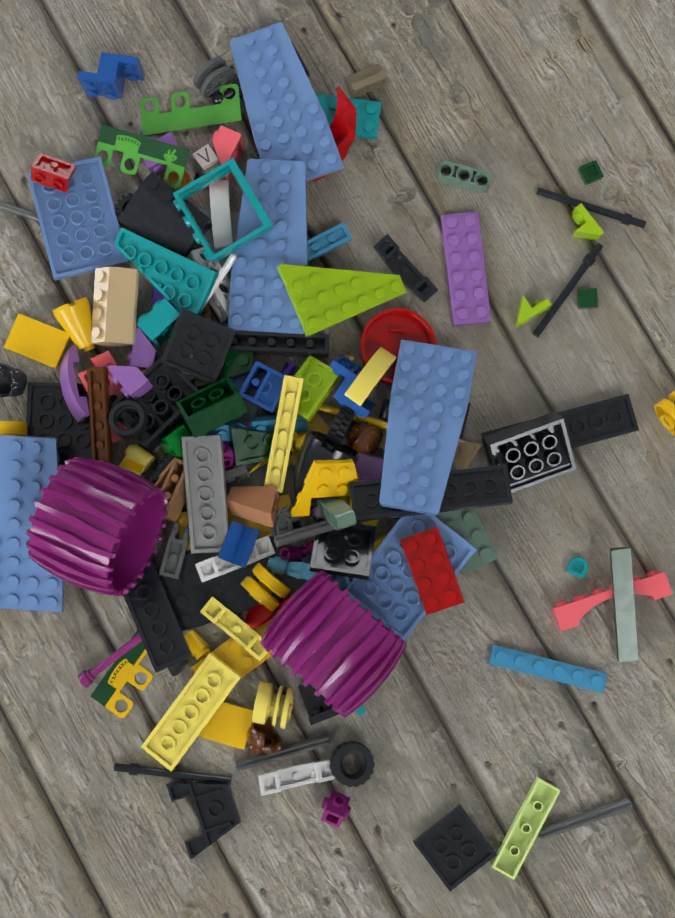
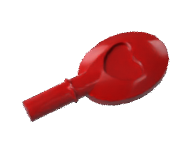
M293 593L280 600L279 605L273 612L261 604L254 606L246 614L245 623L252 628L267 623Z

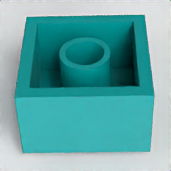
M165 298L162 301H157L153 305V309L148 314H143L137 323V326L157 348H160L171 337L180 314Z

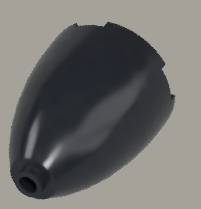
M315 430L308 431L301 445L295 466V502H297L298 493L302 491L305 485V478L314 460L352 459L356 465L360 455L346 444L337 445L329 441L324 433ZM311 498L310 509L318 506L317 501L323 498Z

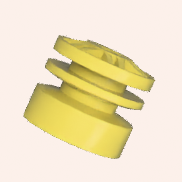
M260 681L253 709L252 723L265 725L268 717H272V727H275L278 718L281 719L280 728L285 729L291 717L294 702L293 687H288L286 695H282L283 685H280L277 693H273V683Z

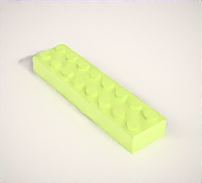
M538 776L536 777L500 845L497 855L491 863L492 868L513 880L516 878L561 791L559 788Z

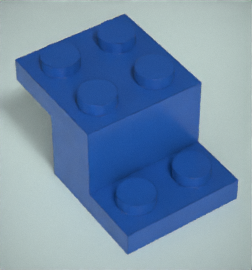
M101 52L98 72L78 71L77 78L87 95L91 97L105 96L108 99L115 100L116 98L122 99L126 78L130 81H144L145 73L139 57Z
M341 354L329 366L336 375L345 377L333 397L337 399L336 401L340 405L353 409L352 412L358 417L366 418L377 404L366 398L363 404L359 406L345 396V393L363 368Z
M256 361L250 373L230 378L242 399L244 398L271 413L274 412L280 401L284 380L283 374Z

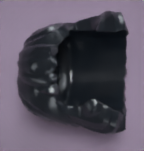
M0 363V398L22 395L27 386L26 374L20 369Z

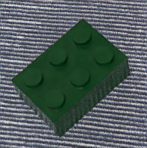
M228 376L175 402L194 438L204 436L207 432L221 427L225 423L239 418L248 412L240 393Z

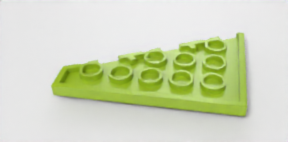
M287 264L277 266L306 337L407 293L400 275Z

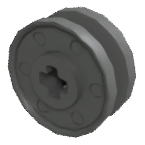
M215 57L206 62L197 71L193 84L197 89H201V94L205 98H211L215 92H220L221 86L228 85L231 82L234 71L231 67L226 66V61L222 57Z
M295 505L278 510L274 527H271L273 537L314 524L311 513L309 516L292 517L290 512L291 508ZM311 537L283 546H301L307 543Z

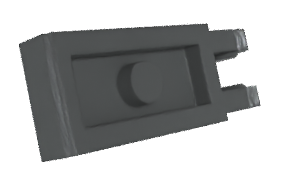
M176 522L173 525L171 536L168 538L159 575L179 579L190 535L189 525H186L183 539H176L180 528L179 523Z

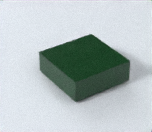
M596 160L578 168L585 186L604 177Z
M597 288L577 290L578 309L598 307Z

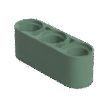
M443 161L438 166L436 177L443 184L476 193H484L489 188L491 176L486 171L450 161ZM448 170L450 174L444 175L441 171ZM463 174L466 175L468 179L462 180L459 176ZM482 179L486 184L480 185L477 180Z
M326 497L317 501L321 516L335 530L356 525V516L353 509L340 497Z

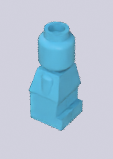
M279 556L269 557L267 569H270L271 573L282 576L287 574L297 579L309 580L317 574V572L309 571L310 564L289 562V560H283Z

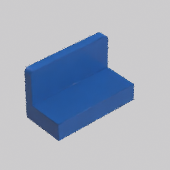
M232 521L218 558L246 568L260 531Z

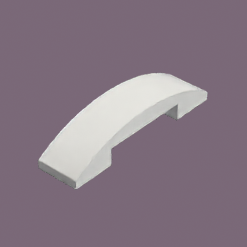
M218 180L209 185L214 247L215 249H224L233 243L228 180Z
M268 535L256 540L247 565L275 554ZM218 556L195 564L202 583L242 568L222 560Z
M329 759L293 765L258 775L261 796L310 783L334 780L335 777L332 775L329 767Z

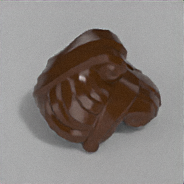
M358 421L353 424L349 432L348 444L357 453H375L381 444L383 433L378 426Z
M271 720L266 721L265 725L253 723L248 728L247 742L253 755L261 753L274 754L283 748L281 737L279 734L273 733Z

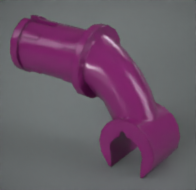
M314 540L306 543L305 547L282 548L280 555L285 556H282L281 559L298 562L302 558L312 555Z

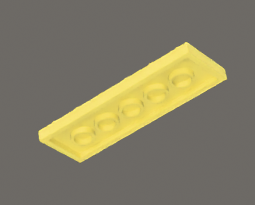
M212 652L209 653L141 748L167 769L173 771L242 676Z

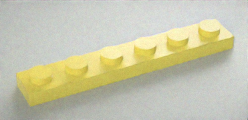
M284 375L264 486H277V490L280 493H283L304 378Z

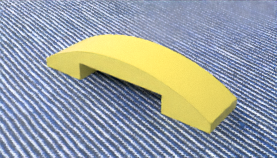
M380 347L351 384L345 396L361 406L397 357Z
M213 596L210 598L200 612L261 662L268 653L260 644L262 636Z

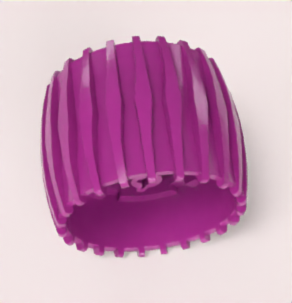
M74 457L73 460L68 459L65 461V466L60 465L57 467L58 473L56 475H50L48 479L51 482L47 488L42 487L41 489L43 495L40 502L35 501L34 503L37 509L34 516L29 517L32 525L31 529L26 531V535L30 537L26 542V547L30 549L28 555L40 567L63 581L92 592L120 597L130 592L129 587L134 588L137 585V578H143V569L145 566L150 567L151 562H149L152 553L156 554L158 551L154 548L157 540H162L163 536L160 535L161 528L166 527V522L163 519L164 516L168 515V510L165 509L168 506L167 496L150 481L114 464L81 457Z
M320 571L303 584L285 602L266 629L260 644L267 652L272 650L270 655L273 658L279 656L281 658L280 665L284 667L288 664L293 669L291 675L295 676L298 673L305 680L303 682L305 687L308 684L316 689L314 695L318 697L322 694L326 698L324 703L328 706L332 703V709L345 718L356 711L380 688L395 668L407 643L398 634L394 635V630L391 627L386 630V627L383 625L384 621L381 618L376 621L373 616L371 617L370 615L373 613L371 609H368L366 612L365 609L359 606L361 603L359 599L354 601L349 598L350 591L347 589L344 591L340 590L339 582H331L333 578L327 575L326 572Z

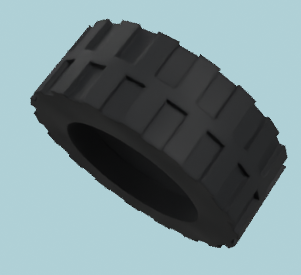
M354 741L343 742L341 745L336 746L329 759L332 775L338 782L347 787H359L358 785L365 784L371 778L370 776L373 774V768L375 767L371 751L363 744ZM349 754H356L361 759V768L354 774L345 772L342 766L343 759Z

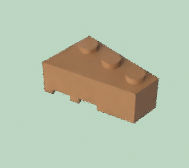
M174 458L159 475L160 478L154 485L160 488L167 496L168 506L165 509L168 510V515L164 516V519L177 522L187 499L184 462Z

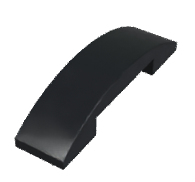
M388 234L373 247L395 275H400L403 284L422 302L425 303L438 291L435 285L426 276L424 277L399 250L400 247Z

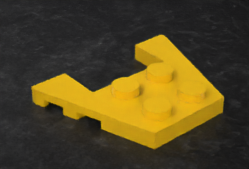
M352 459L314 460L305 478V485L302 491L298 493L297 502L291 508L290 513L292 517L309 516L311 498L348 496L347 504L352 508L349 483L359 482L354 461Z

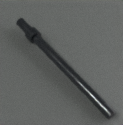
M538 187L536 193L537 195L574 207L582 203L587 211L621 221V224L629 226L631 224L644 229L646 221L634 218L631 214H622Z
M597 243L592 251L583 258L582 265L532 333L535 337L539 338L586 270L595 263L596 256L603 248L600 243Z
M131 763L130 765L114 764V771L126 772L134 776L143 774L212 783H229L230 785L232 781L231 776L180 770L170 771L169 769L139 766L137 763Z

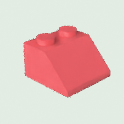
M221 125L212 137L220 165L232 158L238 164L245 149L242 134ZM232 172L225 176L226 180H230Z

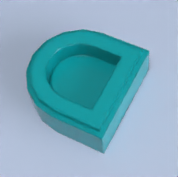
M573 557L568 562L565 571L584 579L588 570V563L583 557Z

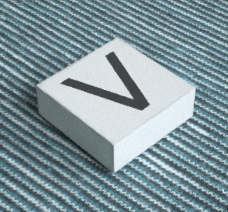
M208 144L193 153V157L203 171L219 161Z

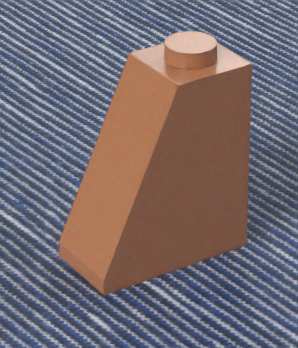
M277 486L231 487L230 493L227 495V506L230 507L232 515L268 527H274L280 501Z

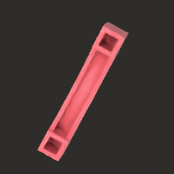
M658 569L647 572V576L640 578L639 575L633 577L634 594L648 596L649 600H657L673 594L666 573L658 572ZM612 584L606 590H603V588L592 590V594L588 596L584 594L574 596V600L566 602V600L556 602L555 607H552L551 611L558 630L564 631L579 626L580 619L591 608L607 599L613 598Z

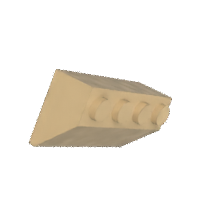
M110 266L95 269L91 329L92 344L103 347L135 345L139 283L138 269Z

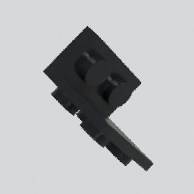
M303 684L298 686L311 725L339 715L338 712L332 709V703L329 706L324 703L326 698L322 694L318 697L314 695L316 689L310 684L306 687Z

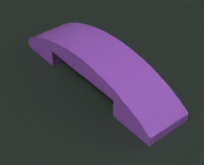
M72 345L65 353L61 363L60 383L70 412L78 422H83L90 413L87 397H79L74 368L80 361L77 346Z

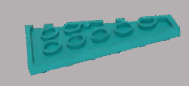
M121 227L114 246L149 279L156 289L179 312L184 308L201 315L219 273Z

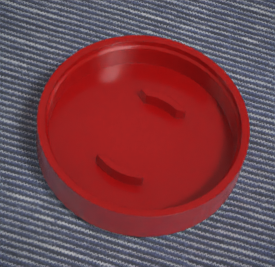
M392 308L382 311L368 322L362 332L359 342V353L364 367L380 347L397 357L379 380L384 384H393L401 340L436 345L435 334L431 326L422 316L414 311L403 308Z

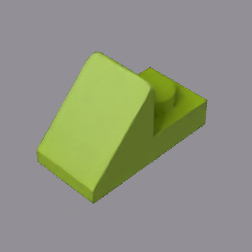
M582 203L575 207L572 212L573 219L581 227L574 231L572 237L599 240L604 234L603 230Z
M523 296L520 300L515 326L518 328L548 310L552 305L548 298L544 301L539 299L531 307Z

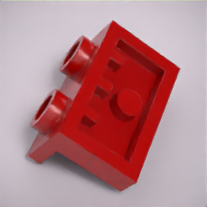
M39 153L31 166V180L67 193L69 181L76 171V165Z

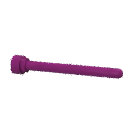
M140 634L136 635L92 670L88 669L78 675L80 683L86 688L93 684L96 679L95 676L142 641Z

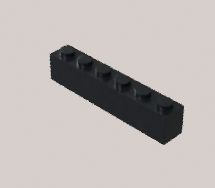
M237 331L229 351H251L255 355L308 357L310 355L317 358H329L330 336L312 334L306 337L305 334Z

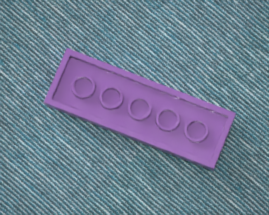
M478 211L441 215L453 327L491 323Z

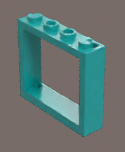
M234 158L173 193L176 199L173 203L178 211L182 210L185 216L182 218L187 227L192 226L195 233L192 235L197 244L202 243L205 249L202 252L207 261L211 259L214 264L274 229ZM232 172L263 226L221 251L214 253L184 200Z

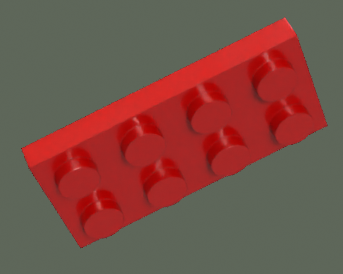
M438 526L400 539L426 615L465 602Z

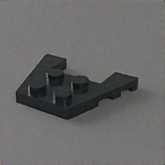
M170 782L166 784L172 802L191 796L203 835L185 841L190 859L196 857L241 822L229 783Z

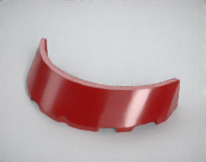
M338 86L336 88L337 108L330 130L343 161L356 136L357 113L355 106L341 87ZM327 175L318 177V178L313 179V180H310V181H313V182L318 181V180L322 179L323 177H325V176H327Z

